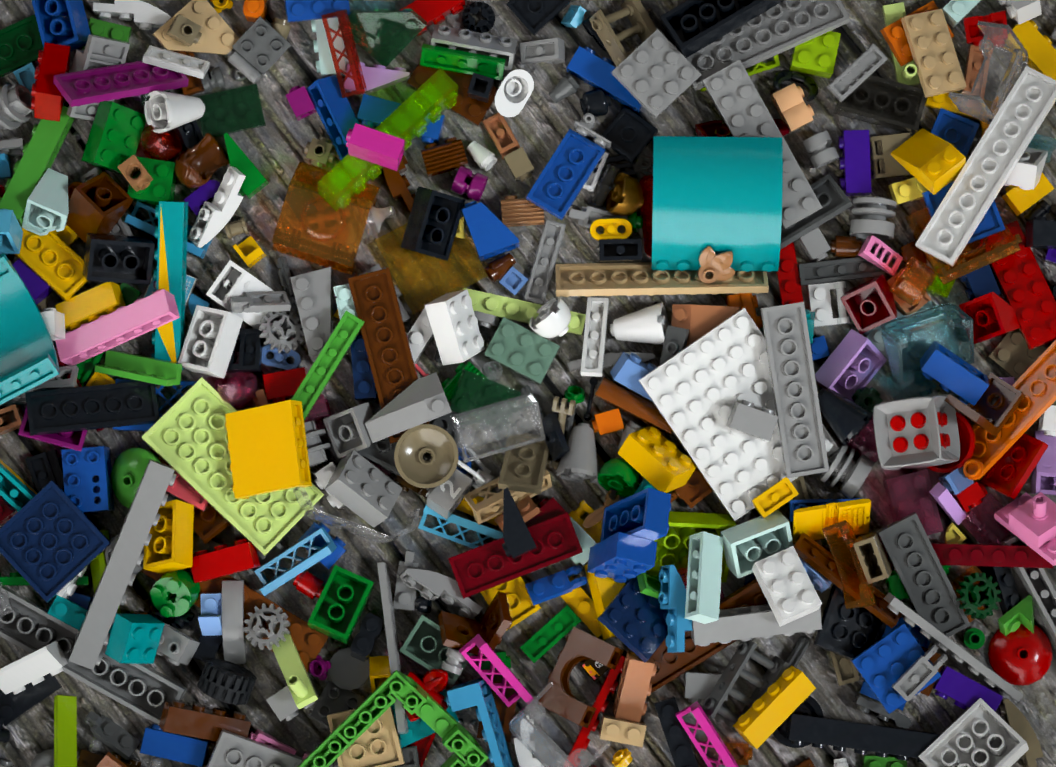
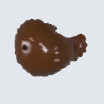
M205 133V136L198 144L190 147L179 156L175 163V174L184 186L198 188L206 184L219 168L229 164L230 161L224 149L210 133Z

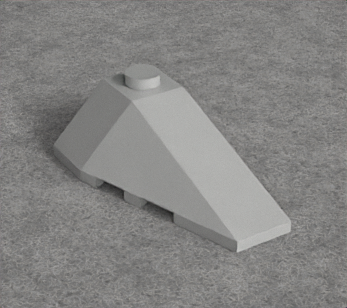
M437 372L414 381L365 423L372 443L452 412Z

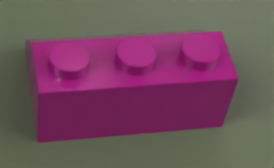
M26 406L18 435L81 452L88 430L30 436Z

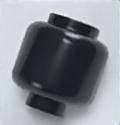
M600 88L584 92L582 98L579 99L583 115L591 113L595 118L606 115L608 113V106H612L609 93L605 94Z

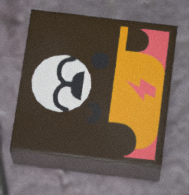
M587 659L580 665L594 682L610 669L592 659Z

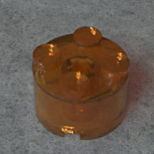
M911 256L905 264L906 268L904 270L900 269L895 276V281L890 286L889 291L909 305L915 306L927 292L926 289L929 284L933 283L937 272L919 259Z

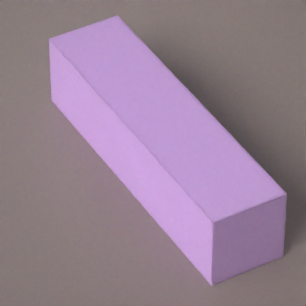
M939 482L929 491L954 523L959 525L967 517L947 488Z

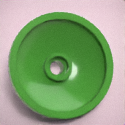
M137 447L123 451L116 458L112 467L111 484L113 492L119 502L128 509H130L149 460L152 459L160 462L154 453L145 448Z

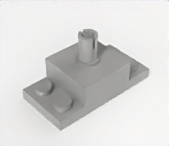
M89 34L85 50H76L70 73L125 64L130 44L126 41ZM99 103L74 107L69 105L67 115L69 117L94 121Z

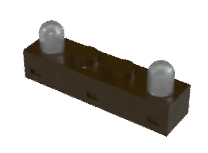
M92 738L89 747L81 750L77 766L96 767L106 755L101 752L103 743L100 739ZM110 752L128 767H146L141 765L142 762L137 759L129 758V761L121 759L119 754ZM155 756L152 758L149 767H163L164 761L162 758Z

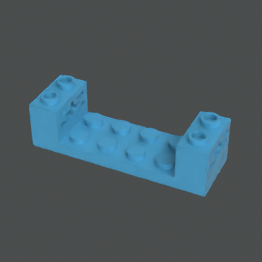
M483 678L455 685L446 691V703L449 708L451 707L452 712L473 706L478 707L476 715L479 722L482 721L483 724L482 735L490 748L488 756L491 763H494L495 767H514L491 687Z

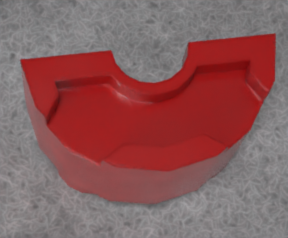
M1006 11L995 12L985 16L963 18L968 44L984 47L985 43L993 42L995 45L1006 43V38L1009 36Z

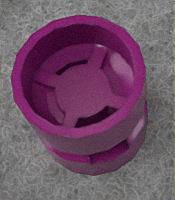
M460 166L451 191L460 195L466 193L468 198L479 202L486 187L488 176L478 172L473 174L471 169Z

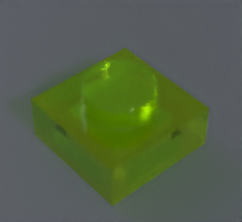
M936 270L927 290L947 298L956 279Z

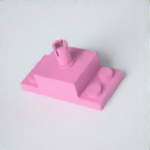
M1041 492L1034 497L1024 493L994 513L996 521L1050 564L1056 565V503Z

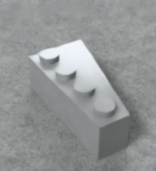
M331 267L290 277L309 357L312 362H315L333 333L334 272Z

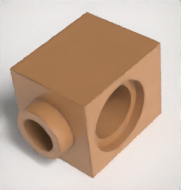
M132 155L117 167L136 192L144 190L154 180L135 155ZM141 171L138 178H133L135 172Z

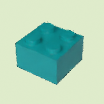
M116 613L105 654L119 663L153 664L165 623L149 614Z

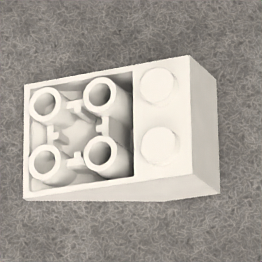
M229 260L206 295L231 312V297L244 296L245 292H273L274 290ZM243 311L242 313H231L243 318V321L254 329H259L260 321L268 312L246 313Z

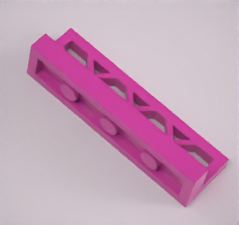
M479 634L459 649V652L508 708L520 697L526 703L533 698ZM477 645L479 648L478 656H469L467 652ZM482 661L491 662L490 670H481ZM494 675H502V683H493ZM514 688L516 692L506 699L504 696L505 689Z
M698 701L676 713L677 719L708 767H714L712 763L716 764L715 767H719V765L739 767ZM692 712L696 718L695 725L686 723L683 716ZM697 729L704 731L707 736L706 742L695 738ZM708 747L715 748L718 753L717 760L708 758L706 755Z

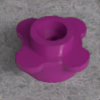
M317 655L316 659L309 665V672L314 677L325 680L327 678V671L331 668V663Z

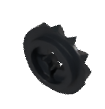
M474 1L464 9L462 23L470 31L487 33L495 23V13L492 7L484 1ZM481 10L482 17L486 20H480L477 26H475V18L471 15H477Z

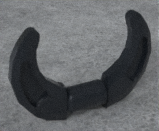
M783 70L778 72L773 78V86L777 91L780 90L782 82L790 81L791 79L803 84L808 89L809 96L807 101L815 99L818 95L816 82L808 76L805 77L790 70Z

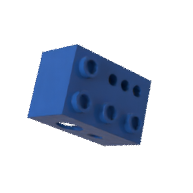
M110 447L82 448L81 452L72 449L61 450L65 494L83 513L115 510L111 484Z

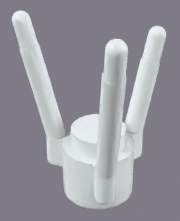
M460 441V445L482 469V471L478 469L476 472L458 459V465L473 475L472 486L477 489L491 482L493 476L490 475L491 470L484 466L463 441Z

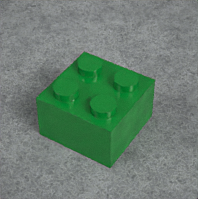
M137 157L154 180L150 182L147 188L138 192L129 184L127 194L135 202L139 201L159 205V201H173L177 182L175 162ZM141 171L135 172L133 178H138Z

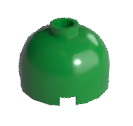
M614 458L604 463L599 470L598 483L607 491L613 489L617 491L616 495L629 497L634 495L639 487L640 473L623 458Z

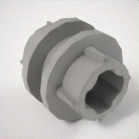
M5 84L0 88V129L15 130L21 123H25L31 118L33 111L31 109V101L33 96H31L30 91L26 87L16 84Z
M314 420L305 422L309 466L313 467L328 461L325 450L331 448L330 443L322 444L320 436L326 434L325 429L317 430Z

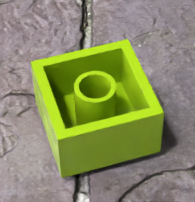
M829 31L795 46L789 70L830 79L834 71L841 33Z

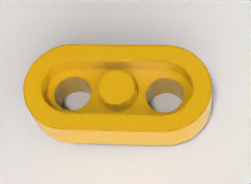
M623 218L598 219L590 226L592 238L598 241L627 239L632 233L631 223ZM599 226L603 227L604 233L598 234L596 228ZM618 226H624L625 232L619 233L617 231Z

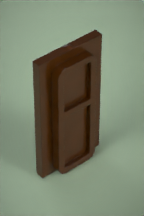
M494 675L493 683H502L503 676ZM491 688L506 741L510 743L517 701L508 708ZM505 689L504 696L506 699L516 692L515 689ZM482 721L479 722L477 738H483L482 730L484 728Z

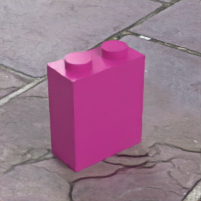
M355 123L353 129H349L346 136L348 155L398 171L404 154V139Z

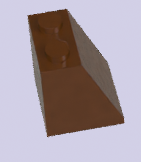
M104 171L74 188L68 203L69 214L66 224L86 243L87 233L109 234L132 204L133 199Z

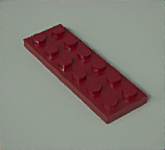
M568 512L528 527L537 548L516 559L506 555L502 544L505 543L503 537L448 558L463 599L582 553L581 545Z

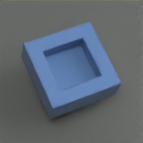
M512 266L499 283L516 296L529 279Z

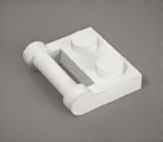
M846 281L807 286L810 311L815 312L814 327L850 323V318L847 317V310L840 299L845 293ZM836 289L839 318H833L830 290Z

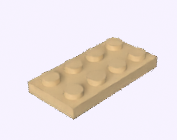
M937 9L904 16L901 19L917 67L925 98L965 89L967 86L943 10Z

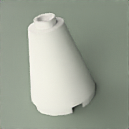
M160 90L150 92L148 94L150 96L149 101H145L144 105L146 122L148 125L153 126L154 130L152 131L156 133H164L197 120L205 112V105L198 97Z
M657 303L614 319L613 324H610L611 336H615L616 340L664 345L667 325H669L665 305Z

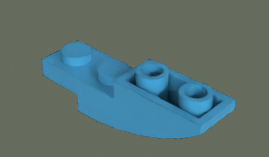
M674 565L661 566L658 601L660 609L668 610L666 616L668 635L665 641L667 653L685 652V632L693 631L692 620L685 618L686 588Z

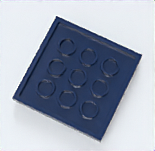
M54 481L48 483L0 528V553L46 602L55 597L111 544Z

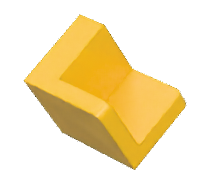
M249 236L239 245H233V248L249 268L267 256L252 236Z

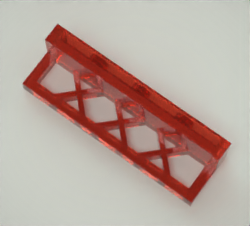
M347 9L321 15L342 98L368 92ZM337 16L340 26L337 31L329 27L327 18ZM337 36L343 38L345 48L342 52L334 47V41ZM343 56L349 61L350 69L348 73L340 69L339 66ZM348 77L353 79L356 90L346 92L344 83Z

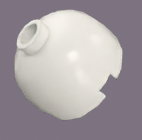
M558 297V300L552 298L537 310L539 314L537 318L534 319L532 317L529 322L531 329L541 337L554 338L558 335L561 337L569 330L567 326L571 321V313L567 304L560 297Z

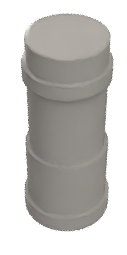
M232 50L227 54L229 57L227 61L250 82L255 84L262 77L260 72L241 54Z

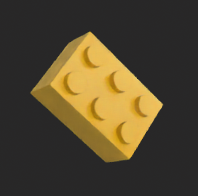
M652 425L629 434L618 451V454L657 490L665 493L686 485L697 468L689 456L683 454L673 442L664 437L661 431Z
M180 500L168 501L164 506L160 505L157 512L161 514L156 526L152 525L149 533L152 534L149 545H144L143 569L159 574L190 568L193 565L194 505Z

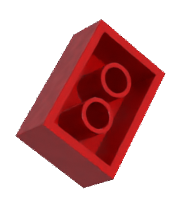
M45 42L43 51L39 50V66L35 70L36 81L33 83L31 96H33L31 109H35L34 118L60 122L64 97L53 83L54 75L69 73L70 46Z

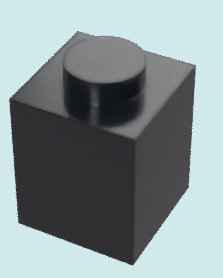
M473 73L467 92L468 97L488 103L494 86V79Z

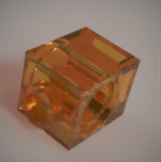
M723 741L730 753L736 747L743 750L742 756L735 759L738 765H748V760H752L753 749L749 747L747 742Z

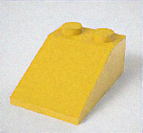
M923 128L891 152V156L933 195L954 180L966 164V157L951 143Z

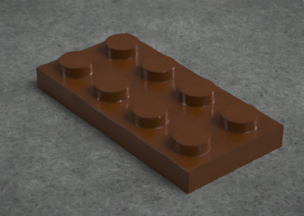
M420 62L407 81L408 85L478 127L495 101L494 97L498 88L493 86L488 103L469 98L467 92L473 75L420 66Z

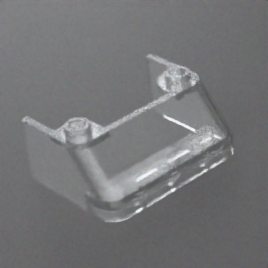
M978 21L977 25L984 34L983 39L979 43V50L984 57L983 63L971 92H949L948 96L961 112L990 124L1027 66L1028 52L1009 25Z
M550 680L511 719L509 724L510 731L544 767H589L611 745V741L606 740L592 754L586 749L578 748L568 756L538 726L546 716L545 707L540 703L539 699L554 685Z

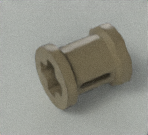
M244 216L224 226L229 240L236 235L249 234Z

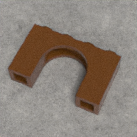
M573 627L567 635V642L563 650L558 654V661L554 669L548 676L546 687L539 695L538 704L577 725L588 728L596 708L577 699L572 694L569 687L571 671L579 662L587 659L595 660L615 670L624 650L586 631Z

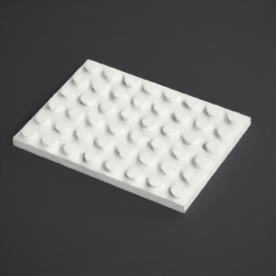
M745 308L739 310L638 380L733 521L738 520L755 508L751 500L786 477L778 422L770 441L726 426L734 403H741L742 400L754 403L753 408L761 410L762 407L773 410V415L777 416L765 337ZM823 425L828 457L838 450L839 447ZM793 477V478H788V479L790 480V482H792V481H794L795 479H797L798 477Z

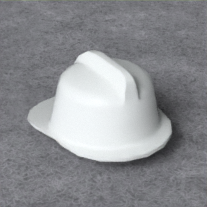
M522 69L513 70L501 80L494 100L495 107L502 116L514 117L518 115L534 89V81L527 71Z

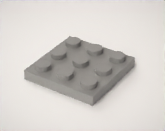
M658 29L611 73L655 119L702 75Z

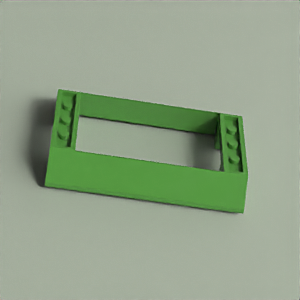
M395 670L297 767H329L396 701V698L411 715L416 713L442 738L443 745L449 751L455 752L440 767H480L489 757L473 735L411 677Z

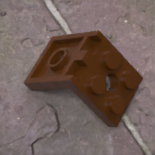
M990 373L987 377L989 387L975 405L971 403L966 405L951 394L944 401L963 416L996 437L1026 395L995 374ZM999 396L1000 402L997 405L992 406V399L994 397Z
M497 592L480 622L441 611L438 621L443 646L459 650L479 634L494 651L495 647L501 643L505 631L512 624L506 593ZM475 645L468 653L478 655L479 648Z

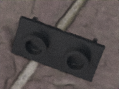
M153 604L150 605V613L154 618L161 621L163 619L167 620L178 629L184 628L188 630L189 622L193 620L195 615L189 609L182 616L166 618L161 615L160 611Z

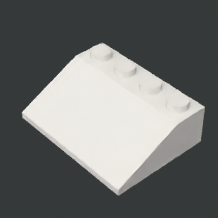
M980 698L918 757L927 767H1011L1029 750L1027 742Z

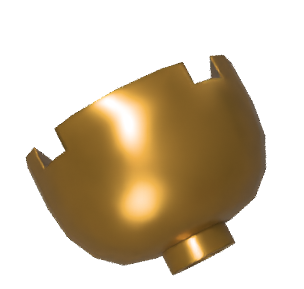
M624 173L618 174L612 182L616 184L614 189H609L606 209L609 210V213L618 216H628L642 207L644 203L641 183L634 177Z

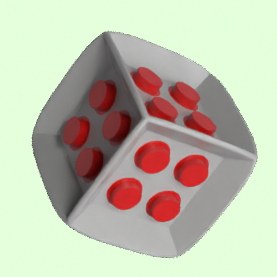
M936 395L933 397L906 398L874 406V433L878 458L883 469L922 468L959 461L960 439L956 411L944 401L947 396Z

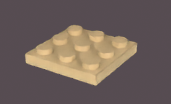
M391 706L337 758L339 767H393L405 763ZM357 708L328 714L327 720L330 732L332 733Z

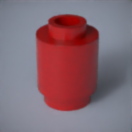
M303 571L297 575L293 582L298 591L313 600L315 597L319 598L324 589V581L308 571L306 573Z

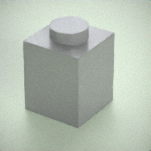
M819 227L798 240L810 262L815 259L819 262L828 257L827 252L831 248Z

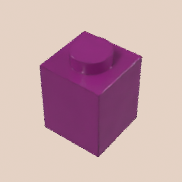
M295 86L286 94L298 121L317 112L305 86Z

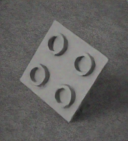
M586 113L580 122H574L576 133L589 138L595 144L610 151L612 142L592 131L595 124L593 114Z

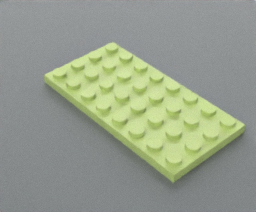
M201 377L141 438L265 556L324 494L312 483L310 487H294L250 496L249 499L235 498L232 489L233 477L230 470L231 460L228 450L225 414L236 412L237 410Z

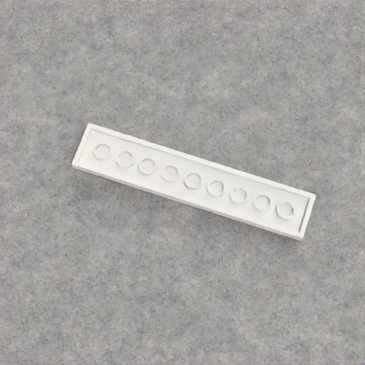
M1028 66L1025 67L916 242L915 246L952 267L954 266L1056 101V80Z

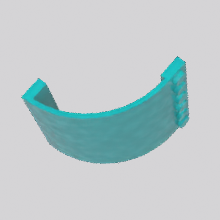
M654 136L652 270H699L701 267L699 256L707 246H711L716 255L732 251L733 262L730 267L735 271L771 272L779 270L783 191L782 137Z
M5 253L0 255V405L60 374L57 354L43 317L29 290Z

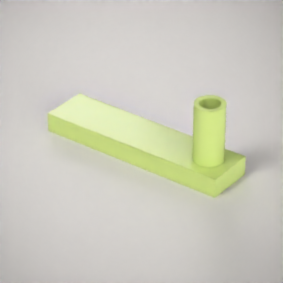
M904 2L884 5L882 7L886 27L906 16ZM891 51L898 88L919 85L920 82L914 60L901 67Z
M284 634L286 641L280 640V647L274 644L272 649L294 702L301 709L318 700V697L291 635Z

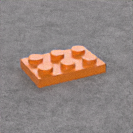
M933 0L908 15L937 10L938 7ZM901 19L880 30L901 67L913 60ZM948 26V29H949L951 38H953V37H954V34L952 33L950 27Z

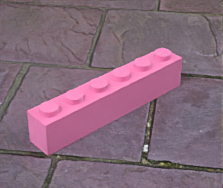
M165 289L156 290L150 296L139 298L128 306L117 308L115 312L102 315L93 322L84 323L73 331L65 332V339L55 340L60 361L69 366L79 364L180 318L174 295Z

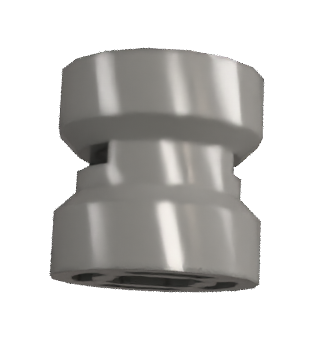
M448 647L446 651L447 658L442 662L441 668L461 675V663L466 661V659L458 650Z

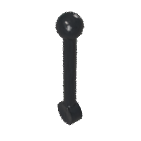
M595 377L590 379V394L587 411L584 414L586 421L592 418L590 412L595 385L598 383Z

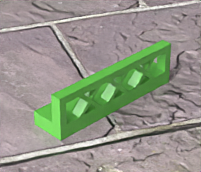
M110 349L106 351L105 364L95 365L94 372L162 386L180 385L182 363Z

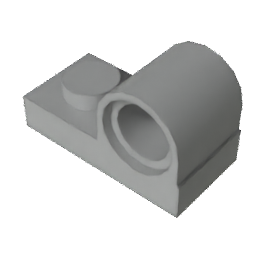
M557 37L520 43L521 64L527 65L541 62L548 64L564 63L565 41Z

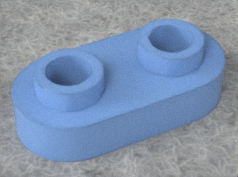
M271 345L262 347V363L267 366L290 370L298 368L301 364L299 353L292 349L289 353H286L284 349L281 353H278L277 348L270 350ZM269 352L274 353V357L271 360L267 359ZM289 357H294L293 364L287 363Z

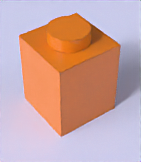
M619 408L594 415L595 420L591 421L594 433L599 432V436L625 429Z

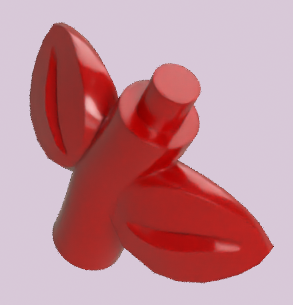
M442 669L430 670L425 674L422 682L410 671L407 676L411 677L446 710L448 705L443 700L445 697L440 692L445 689L448 683V673ZM405 709L406 715L410 721H416L420 719V717L416 713L411 715Z

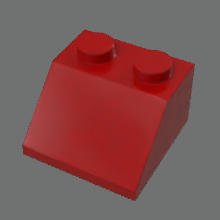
M995 292L985 294L959 305L973 345L1020 328L1014 308Z

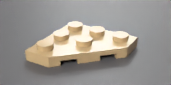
M191 0L152 34L168 51L217 55L228 54L233 49L232 46L239 40L236 33L207 0ZM178 14L202 26L199 31L202 35L197 44L193 43L188 47L167 35L172 22Z

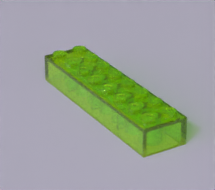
M440 68L375 130L404 139V151H406L416 136L418 138L421 137L431 122L433 124L436 123L446 108L449 110L456 104L458 85ZM347 155L318 182V194L335 211L340 207L344 209L351 202L350 198L355 193L357 195L366 188L365 184L370 179L375 180L381 174L383 166Z

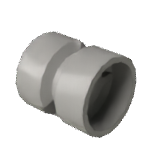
M828 131L818 133L803 141L807 153L812 154L810 159L815 169L839 159L836 148L830 145L832 140Z

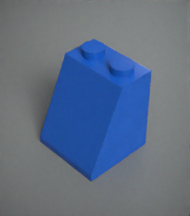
M472 201L465 204L462 213L480 262L520 247L518 238L482 202Z

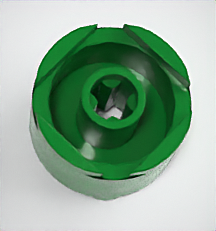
M177 570L167 572L153 585L150 590V596L154 606L160 611L162 616L166 618L184 615L197 601L200 584L194 583L193 575L189 571Z

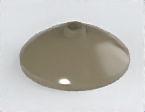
M421 424L408 429L399 438L394 452L395 465L401 477L409 484L419 488H434L448 481L454 474L459 459L458 448L453 437L443 428L432 424ZM425 453L431 454L429 461L423 459Z

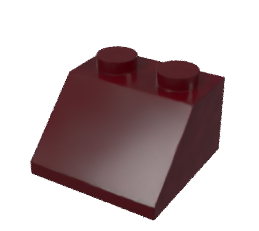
M883 274L846 291L840 298L860 334L897 318L893 291Z

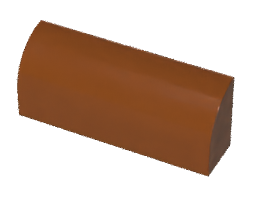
M605 377L603 378L594 397L658 428L668 435L672 433V429L652 401Z

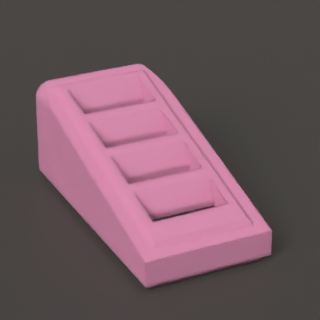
M873 235L866 238L858 253L859 256L891 276L895 275L903 260L902 256ZM874 246V247H876V248H875V250H874V252H873V254H872L870 251H871L872 247ZM879 250H881L882 253H881L880 257L877 258L876 256H877ZM887 254V255H889V256H888L886 262L884 263L882 260L884 259L885 255ZM892 258H894L895 262L892 268H890L888 265Z

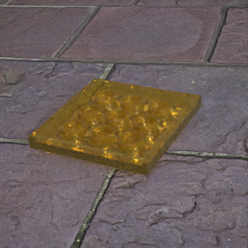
M407 224L375 239L413 315L422 311L427 303L449 292L463 290L488 277L466 233L465 239L454 238L448 261L401 248Z

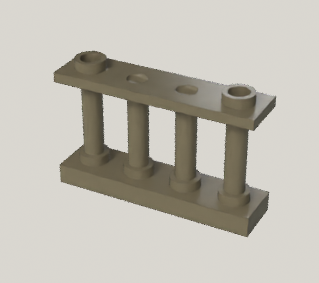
M625 0L621 4V10L604 16L600 9L589 19L592 28L597 32L616 67L635 50L626 52L620 43L621 41L638 34L643 43L657 30L640 0ZM627 16L633 27L615 34L610 23Z

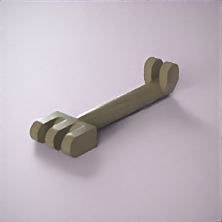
M555 396L552 411L558 412V421L564 434L567 415L572 416L574 414L576 401L570 400L569 407H567V398H562L561 405H559L560 397ZM548 458L546 467H553V469L557 470L560 459L553 461L552 458Z

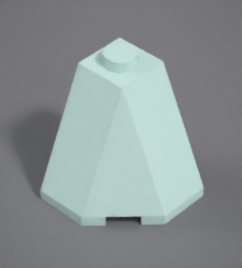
M50 168L47 169L28 197L22 228L39 236L47 235L55 230L57 232L63 231L69 214L68 176Z

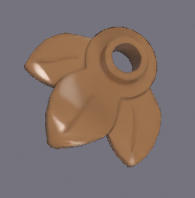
M711 246L704 248L699 256V263L701 265L698 270L699 279L707 284L713 283L716 280L726 281L736 273L730 267L733 262L732 251L716 255ZM707 272H712V275L705 276Z

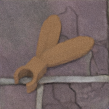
M610 490L605 495L603 506L585 518L582 524L583 527L590 528L600 521L602 527L604 508L616 503L619 499V494L615 496V500H611L609 498Z

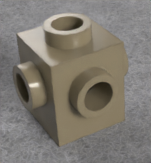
M319 136L318 139L312 138V141L307 143L304 154H307L306 158L310 165L317 168H322V166L328 168L329 164L333 163L336 151H334L333 144L330 143L331 140ZM318 147L323 149L321 154H316Z

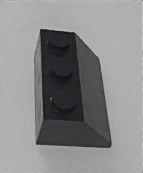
M418 186L401 248L448 261L465 200Z

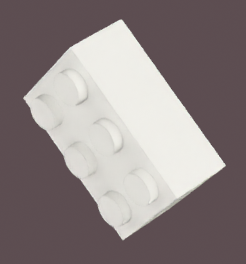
M467 289L446 293L425 305L442 365L465 362L485 350L484 340L481 336L478 320Z
M196 305L178 363H182V367L191 372L224 379L243 318L229 311Z
M794 546L754 563L752 571L780 627L819 610L822 602Z

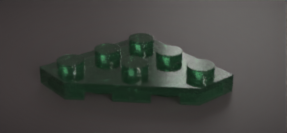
M373 9V11L352 10L339 23L338 28L380 64L387 67L424 29L427 22L412 9L390 11V9Z

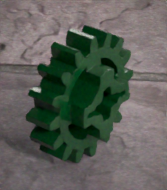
M971 573V575L964 576L965 581L958 583L961 589L956 590L960 594L956 601H961L962 603L959 609H966L964 615H971L972 619H985L986 616L993 615L992 610H998L996 602H1001V599L997 597V594H1000L1001 590H996L995 587L998 583L991 582L992 576H986V573ZM984 606V608L981 610L977 609L978 607Z

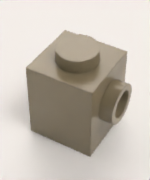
M178 14L172 22L167 35L189 47L193 43L197 44L202 35L199 31L202 26Z

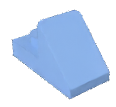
M201 593V615L198 616L202 636L222 635V593Z

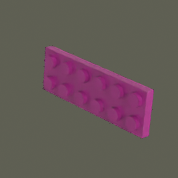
M142 60L54 75L53 83L68 104L74 107L139 96L156 90L165 91L188 87L189 79L185 74L146 64Z

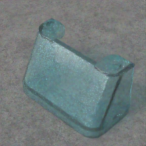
M941 304L881 325V336L893 381L899 387L908 386L915 380L913 372L921 370L920 359L934 340L969 364L974 363L973 318L954 304Z

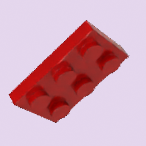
M1024 433L985 473L980 482L1015 500L1048 448V445Z

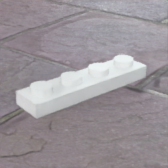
M587 298L581 376L602 377L609 298Z

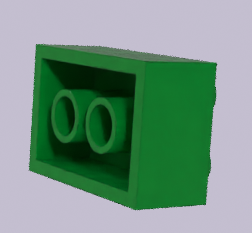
M100 102L81 161L116 174H122L117 167L132 155H136L146 123L145 114L115 102Z
M335 565L308 620V627L347 644L374 588V582Z

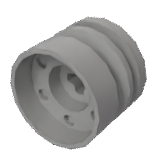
M879 196L853 198L852 205L858 208L852 209V214L861 218L851 220L850 236L866 239L868 236L873 235L880 240L893 239L895 224L886 221V219L896 216V212L891 210L896 209L897 202Z
M841 444L839 449L829 457V472H823L820 480L825 483L832 476L829 486L833 487L838 481L842 482L838 492L852 499L870 473L874 462L864 455H861L856 461L852 460L855 450L852 448L847 455H844L848 445L844 446Z

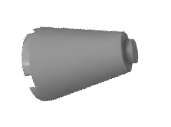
M578 423V426H574L567 442L569 451L561 458L556 470V476L561 474V479L570 482L583 483L584 479H590L589 483H595L598 481V467L594 429L590 428V424Z

